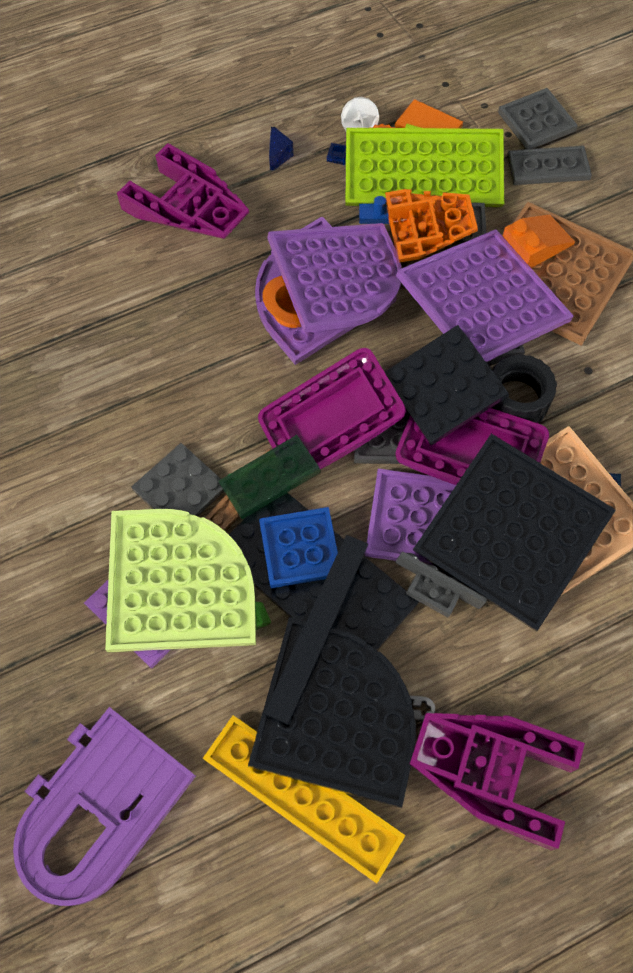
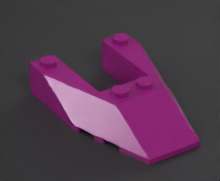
M169 143L155 156L159 172L176 183L161 198L130 180L117 192L121 209L137 219L225 239L249 213L246 205L236 194L229 190L228 185L216 175V171Z
M426 713L410 765L479 820L552 851L559 849L565 821L513 802L525 756L571 773L579 769L585 743L507 715L486 716Z

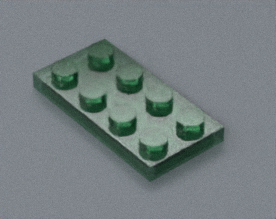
M295 435L219 480V483L240 518L244 519L321 473V470L298 435Z

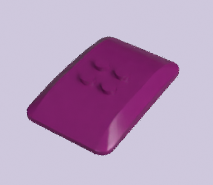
M360 348L264 407L258 414V421L285 474L289 479L299 481L332 464L387 430L404 417L406 408L373 352L368 348Z
M490 408L431 446L410 416L397 446L395 456L399 463L409 468L457 485L491 433L540 463L549 439V431L541 424Z

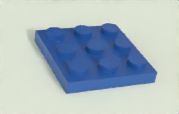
M329 507L259 519L270 588L327 578L338 554Z

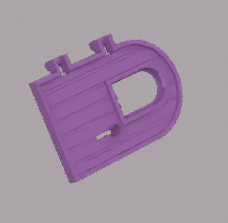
M110 707L91 730L80 723L71 733L67 740L75 745L76 749L50 781L38 774L25 790L29 796L34 798V801L24 812L16 830L13 847L15 867L25 887L34 896L50 904L59 906L80 905L93 901L106 893L118 881L196 777V775ZM84 734L92 738L86 747L79 742ZM42 785L50 790L45 799L37 793ZM141 794L143 798L133 811H130L129 818L124 820V813L131 810L130 807ZM80 805L86 811L89 810L92 814H95L99 819L98 821L106 829L76 868L66 875L59 876L53 873L48 865L45 866V850L52 837L57 834Z

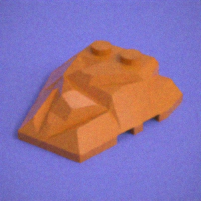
M410 189L385 193L389 226L399 263L421 259L478 231L469 194L443 192L442 196L431 195V191H424V194H414Z

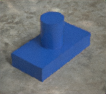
M377 196L374 199V204H359V224H389L386 198Z

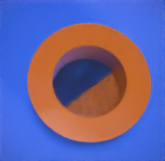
M282 275L270 280L263 290V302L267 310L278 323L285 327H302Z

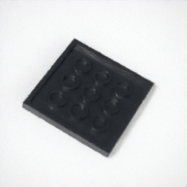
M456 325L385 371L386 376L405 405L407 412L431 446L509 397L508 391L459 325Z

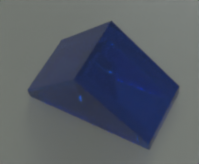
M271 127L269 162L270 170H275L294 156L292 140L276 127Z

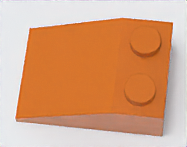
M550 214L521 218L506 226L503 233L504 239L530 268L575 244V241Z

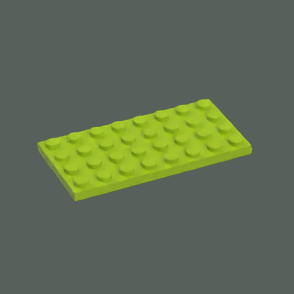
M346 128L345 206L374 204L375 197H385L386 192L410 189L414 194H424V191H431V195L442 196L443 192L469 194L471 203H485V207H503L504 131L503 129Z

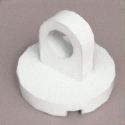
M353 98L343 107L341 123L345 131L346 128H369L378 125V109L369 98Z

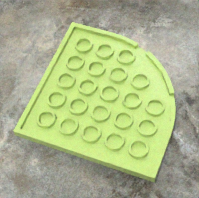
M145 509L112 511L105 647L107 652L256 645L255 590L251 570L239 546L222 528L204 517L200 518L182 510Z

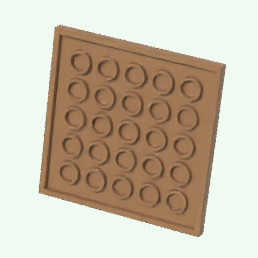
M527 202L514 222L521 218L550 214L575 241L574 245L531 269L573 315L570 322L552 330V332L582 346L631 266L633 250Z

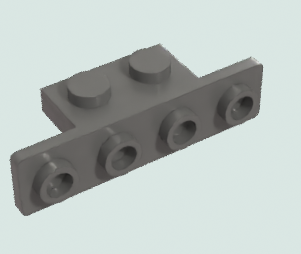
M401 552L395 562L416 574L406 595L447 618L451 615L458 599L477 609H480L487 601L486 597L462 585L455 577L444 575L437 567L419 561L418 557L412 553Z

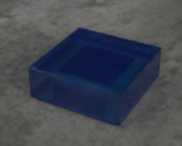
M331 143L327 154V162L345 165L346 145Z

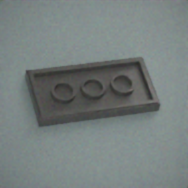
M584 146L508 151L507 154L513 185L590 180L592 176Z

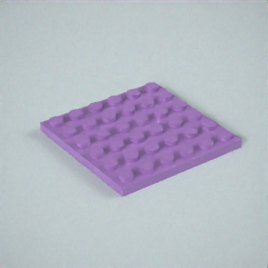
M497 230L399 269L396 277L443 334L459 325L486 362L570 322L573 318L572 313Z

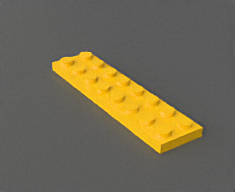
M232 715L203 759L377 884L406 835L346 793L248 767L257 731Z

